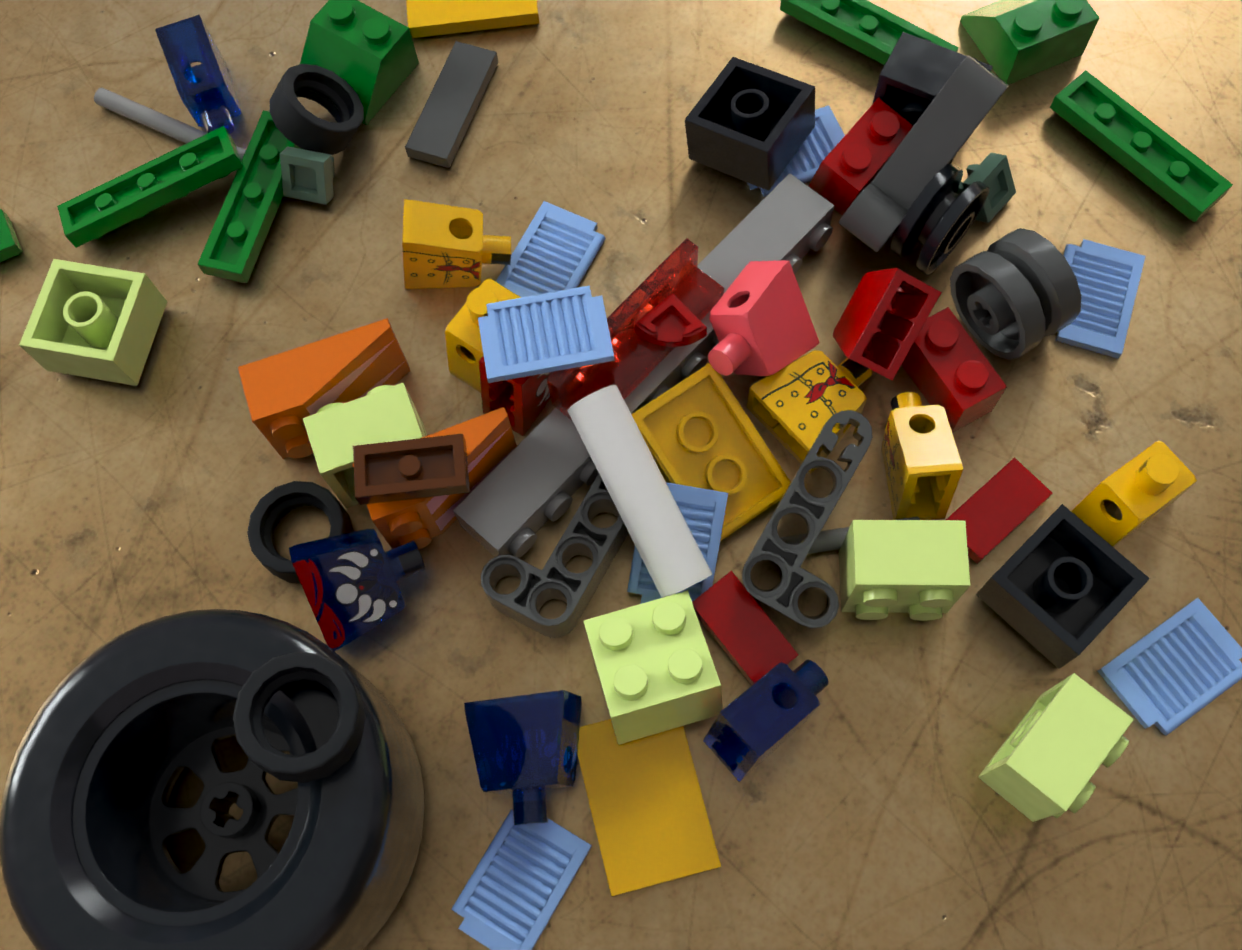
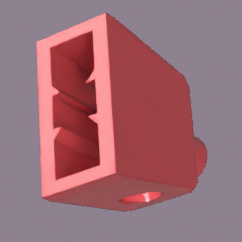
M789 260L749 262L710 311L709 319L719 343L708 353V360L712 368L721 375L728 376L735 373L736 375L770 376L820 343Z

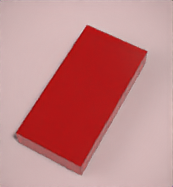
M1014 457L946 520L966 522L968 556L978 564L1053 493Z
M732 570L692 601L699 620L752 686L769 674L770 676L764 681L767 682L799 655Z

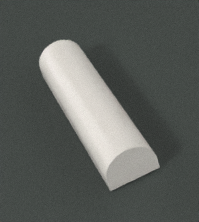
M617 385L602 388L574 403L567 411L661 598L676 594L711 576L712 572Z

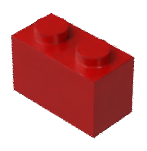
M878 98L821 162L808 187L832 203L834 210L843 216L862 190L873 181L912 129L913 125Z
M949 307L927 318L902 363L903 368L930 405L938 404L944 407L952 433L992 412L1007 388Z

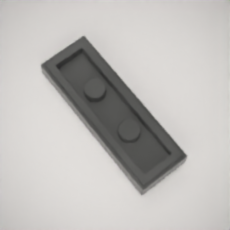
M458 41L455 42L405 146L408 157L450 168L497 67V52Z

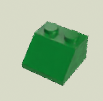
M329 0L310 21L300 64L320 66L344 79L358 94L364 107V120L362 123L368 125L418 66L419 61L409 27L358 0Z
M999 0L962 15L960 22L989 65L993 66L992 69L998 78L1010 85L1083 55L1100 18L1087 0Z

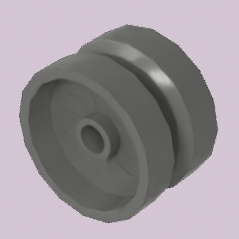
M1019 228L992 243L987 251L980 252L956 266L950 277L951 295L956 310L967 329L983 347L994 355L1007 360L1019 358L1038 346L1043 337L1056 334L1074 322L1081 312V292L1070 265L1049 240L1032 230Z

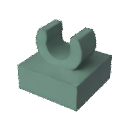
M289 146L280 153L283 196L327 205L334 197V157L330 154Z
M990 153L980 165H969L966 168L968 178L964 182H960L956 192L957 195H960L976 181H980L989 187V194L985 204L975 219L989 223L1016 193L1007 156Z

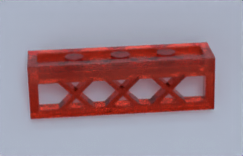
M686 238L607 318L615 361L554 371L547 378L552 405L571 421L572 419L567 410L577 401L602 388L617 385L623 399H625L675 348L659 346L644 340L635 333L634 323L672 293L700 321L723 296L724 287L698 268V246Z

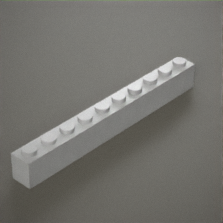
M789 173L663 299L665 300L673 293L707 327V336L690 345L664 347L644 340L633 329L613 349L615 361L599 363L453 510L460 526L494 557L511 555L520 558L535 543L537 539L536 532L549 519L551 521L559 519L570 507L573 500L571 496L584 483L591 485L599 474L567 410L582 398L607 386L617 385L632 414L704 367L708 360V353L719 343L709 319L710 311L745 266L751 261L789 260L793 272L796 274L802 264V258L811 249L814 251L821 249L831 236L833 228L830 226L834 205Z

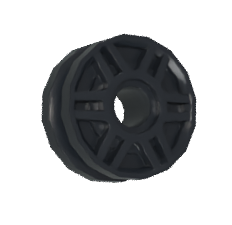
M953 163L947 164L924 187L902 219L890 246L891 251L902 258L922 244L923 247L916 266L918 270L926 275L933 273L952 253L977 218L989 194V187L980 181H976L960 195H957L956 192L963 177V170Z

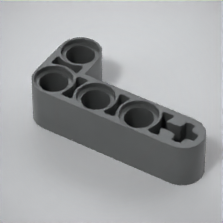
M968 55L950 76L873 181L853 201L840 219L839 224L875 252H878L897 231L902 219L924 187L942 168L950 163L1009 85Z
M852 410L840 411L832 415L822 427L745 561L742 570L743 584L753 597L801 625L810 628H820L829 624L836 617L839 601L833 587L821 578L801 568V565L867 452L873 438L872 427L868 419L861 413ZM848 423L855 427L853 437L859 440L858 445L849 444L838 457V461L847 462V467L843 471L833 460L818 457L817 452L821 448L827 455L830 454L838 441V436L832 432L833 427L842 429ZM813 468L825 469L833 478L834 485L832 491L824 498L812 496L804 486L806 473ZM788 513L800 515L807 524L806 537L797 544L785 543L780 539L777 532L779 520ZM761 560L774 561L781 569L780 582L772 589H760L753 584L750 578L752 567ZM809 587L820 588L824 590L827 596V606L817 616L804 615L798 608L799 595Z
M600 474L597 475L542 570L517 557L499 555L489 560L481 573V585L495 609L550 638L563 637L574 629L629 533ZM602 512L612 513L618 518L614 525L608 528L595 527L591 524V521L597 514ZM584 555L593 560L588 570L582 573H573L565 568L567 562L572 557ZM513 575L521 579L519 587L514 592L504 595L495 592L496 584L501 578ZM551 599H559L567 604L565 612L556 619L543 618L539 613L543 604Z

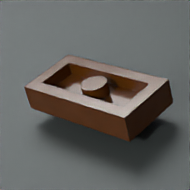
M463 433L353 446L355 499L360 505L470 493L467 447Z

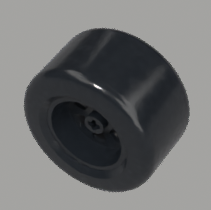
M207 609L164 616L118 635L76 665L54 688L28 725L15 752L6 778L0 810V861L10 903L22 929L37 950H362L380 931L396 908L408 885L417 860L424 821V788L421 768L406 726L391 703L368 679L328 645L307 631L286 621L241 610ZM293 652L321 654L342 666L362 697L366 715L362 741L350 760L328 777L307 783L298 782V788L278 795L271 790L266 782L267 772L260 769L249 758L244 769L224 773L215 753L216 744L222 739L236 736L233 721L239 691L252 672L274 657ZM301 680L286 685L273 695L265 707L262 719L265 737L272 747L282 753L290 752L291 755L300 756L318 750L329 741L337 729L340 714L337 699L330 689L315 681ZM184 768H190L204 784L197 803L191 808L168 806L171 792ZM233 803L243 809L239 820H235L236 818L229 814ZM279 816H294L288 837L279 852L268 840L271 827ZM196 829L205 843V850L190 871L181 873L167 851V842L174 835ZM247 851L257 871V880L244 890L222 891L219 879L226 857L232 853Z

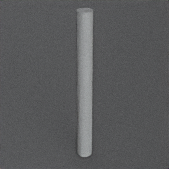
M99 88L95 92L94 101L97 105L186 144L207 134L204 131L107 89ZM236 146L242 161L246 150Z

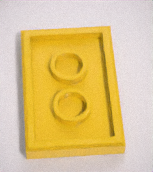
M406 0L407 22L412 38L540 24L537 0Z
M710 363L631 414L666 482L728 493L720 542L780 501L791 483L722 376L712 368Z
M611 719L571 729L611 897L721 868L684 726L620 745L617 743Z

